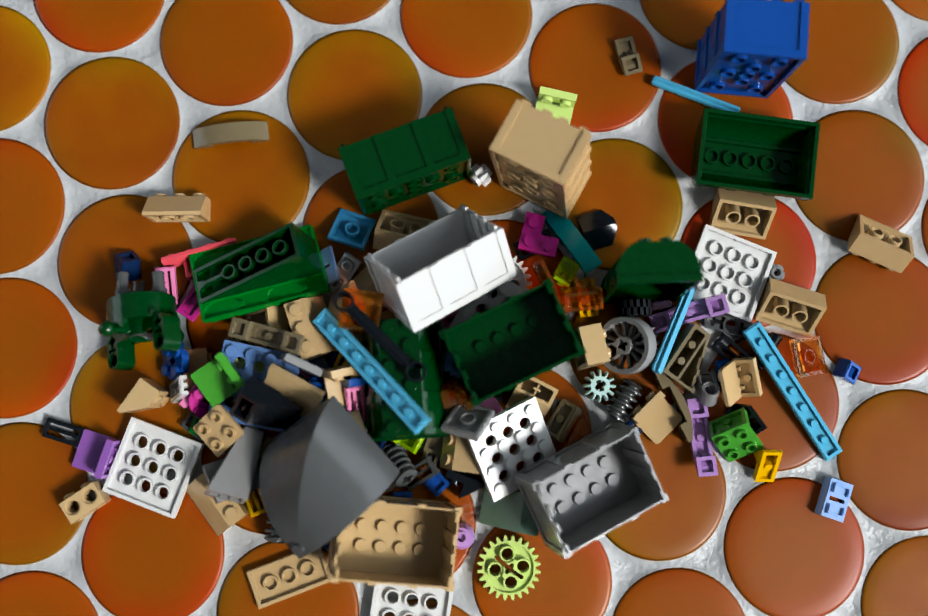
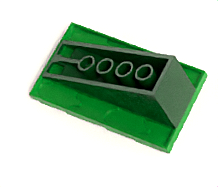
M291 222L262 237L189 255L201 318L204 323H213L237 315L242 316L271 306H279L301 298L313 297L331 291L315 230L311 224L297 227Z

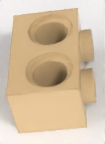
M89 480L80 486L81 490L75 493L73 491L63 497L64 501L59 506L71 524L80 522L112 500L108 493L102 491L103 485L100 480L94 482ZM91 490L96 493L94 500L90 497ZM75 501L79 504L78 511L73 507Z

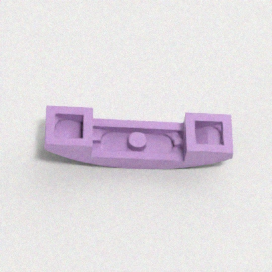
M717 294L691 301L682 325L707 317L712 318L729 313L730 309L725 294ZM676 306L649 316L651 325L655 326L654 333L667 331Z
M699 398L687 399L686 403L693 425V439L690 442L697 476H717L715 455L713 456L708 425V407L701 404Z

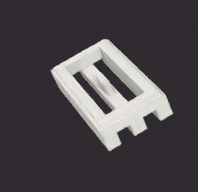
M180 375L169 385L171 403H179L188 395V390L184 391L188 387V383H184L187 375Z

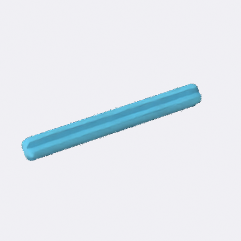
M655 75L652 79L651 84L653 86L713 109L740 112V107L660 76Z
M694 288L680 297L651 368L655 373L661 374L663 372L694 295Z

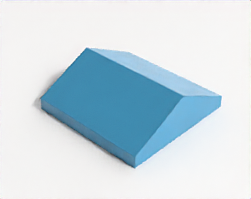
M341 208L327 239L364 251L370 241L376 220Z

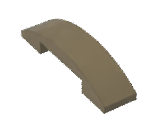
M228 122L194 129V148H211L218 144L250 141L251 143L270 141L268 122Z
M232 317L228 336L295 355H300L304 340L303 335L237 317Z
M653 371L650 372L659 390L667 388L678 413L682 416V422L677 425L683 441L691 442L693 439L692 419L683 395L666 375Z

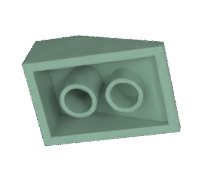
M485 485L478 523L538 537L539 531L520 490H516L502 499L493 502Z

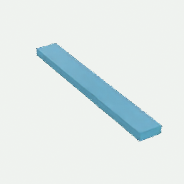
M325 307L312 321L313 324L412 432L418 434L430 422L431 418L339 319Z
M760 321L743 330L742 334L824 461H828L843 450Z

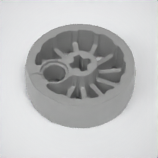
M619 316L611 319L603 326L606 331V345L610 348V351L613 347L616 348L615 356L611 354L610 361L604 364L609 370L618 374L628 375L641 372L651 364L656 354L657 342L653 330L645 321L633 316ZM628 323L632 325L630 331L628 329ZM619 324H622L623 333L618 328ZM613 330L619 338L611 336ZM641 336H643L644 340L641 342H637V340ZM645 344V348L641 349L638 345ZM636 351L642 353V358L638 355ZM633 357H634V359L637 361V363L635 364V366H634V362H633ZM626 358H627V363H628V367H627V368L624 367Z

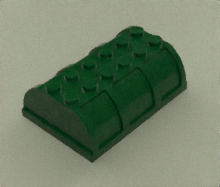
M704 108L695 136L691 171L692 184L698 187L707 186L722 188L728 191L759 193L765 196L797 198L803 201L813 199L820 123Z
M663 237L659 241H651V238L638 239V242L633 243L624 251L622 256L605 275L600 286V304H616L617 301L629 299H649L651 302L676 301L703 281L700 262L689 246L679 240H672V237Z
M399 318L373 320L413 361H419L425 365L427 371L425 379L419 383L411 382L407 378L406 370L362 328L363 346L431 420L418 434H414L367 383L365 384L367 434L374 442L448 437L447 433L441 430V425L446 420L442 344L438 333L441 331L440 319L415 333ZM410 367L409 375L414 379L422 377L424 373L423 368Z

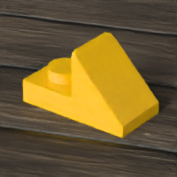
M758 450L753 454L757 461L752 476L754 481L774 482L783 454L782 450Z

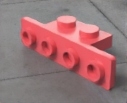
M226 238L223 241L208 243L202 247L190 248L176 254H168L160 258L163 266L168 267L184 265L186 278L188 281L194 279L189 259L190 254L236 244L238 241L236 238Z

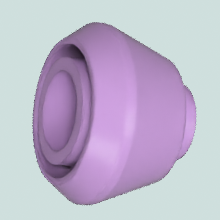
M460 522L456 549L463 550L473 544L475 533L469 524Z

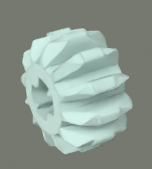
M598 369L596 375L593 371L590 372L591 378L584 377L585 381L589 382L588 384H582V387H588L589 389L584 394L592 393L589 400L592 401L596 397V401L601 402L602 397L607 401L609 400L607 394L614 395L613 391L609 389L616 388V385H610L609 382L613 381L614 378L610 377L607 379L609 372L606 371L602 375V371ZM596 381H598V383H603V386H601V391L600 389H595V386L597 385Z

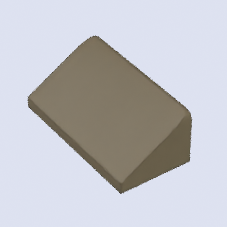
M563 398L546 425L549 435L563 443L580 417L582 410Z

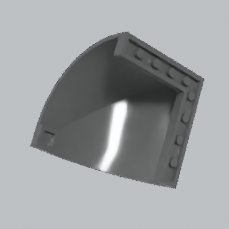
M333 395L271 439L261 460L259 475L260 491L264 508L274 529L292 552L301 559L325 545L360 517L391 485L400 471Z

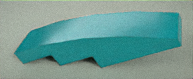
M549 210L541 214L545 216L544 221L555 237L559 239L560 244L565 247L572 259L576 260L585 275L602 264L569 218L565 219Z

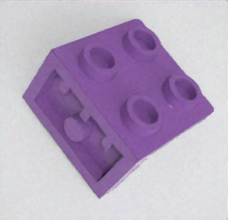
M85 429L74 456L72 467L94 473L93 477L106 479L122 440Z

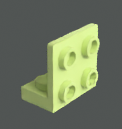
M540 86L535 108L540 111L544 108L552 112L553 117L559 119L561 116L569 120L568 124H570L578 94Z

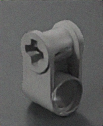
M710 369L708 372H700L695 382L699 400L704 406H714L717 403L720 392L716 371Z

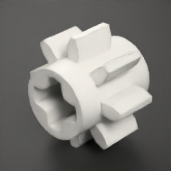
M476 163L471 168L472 174L469 178L476 186L479 187L482 184L486 187L491 182L490 176L492 172L485 164L479 166Z

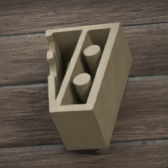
M686 323L673 344L662 372L684 392L693 394L696 378L700 373V364L705 356L711 335L696 323Z

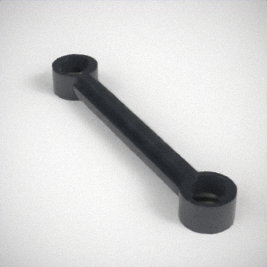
M339 291L334 295L333 304L339 312L347 313L406 370L407 378L411 382L419 383L425 379L427 375L425 365L419 361H413L355 305L354 298L348 291ZM347 297L351 299L349 307L342 309L337 306V299ZM410 367L423 368L424 373L422 377L418 379L411 378L409 375Z

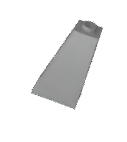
M245 426L243 428L244 434L229 449L206 487L204 495L244 504L248 500L264 431H260L257 427Z

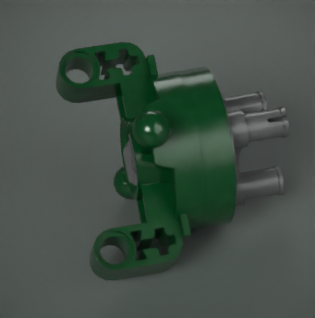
M163 271L151 273L153 288L150 291H145L144 281H140L139 288L138 281L132 282L133 291L129 289V273H115L117 286L115 296L106 301V321L101 322L98 327L99 333L102 336L108 337L107 352L110 369L131 371L135 365L134 345L140 342L153 341L156 350L175 352L180 349L185 335L181 330L180 318L176 311V299L174 296L167 294L164 281L165 273Z

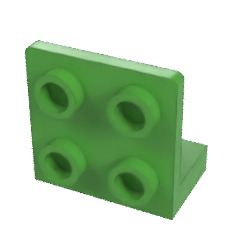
M224 352L215 355L213 360L190 375L212 407L220 404L246 385Z
M744 407L708 422L710 438L728 462L764 449L763 443L750 426L748 413Z

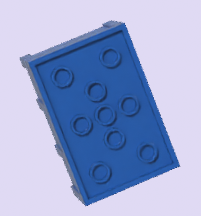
M725 0L720 11L716 12L711 25L705 29L703 37L697 41L694 90L701 93L768 99L807 59L810 3L805 2V0H793V2L782 0Z

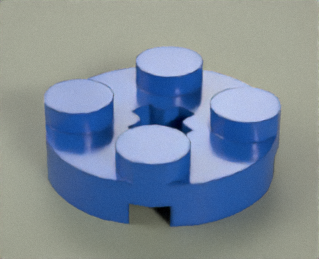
M181 342V347L178 351L161 350L163 355L161 373L170 380H175L188 371L189 354L188 350L183 349L182 345H185L183 342Z

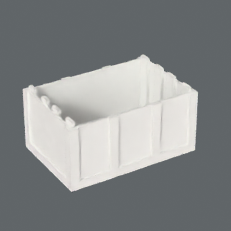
M461 204L457 210L428 223V225L403 238L397 239L394 243L373 254L369 252L367 256L363 257L381 303L414 333L517 276L503 228L487 221L481 215L479 216L465 204Z

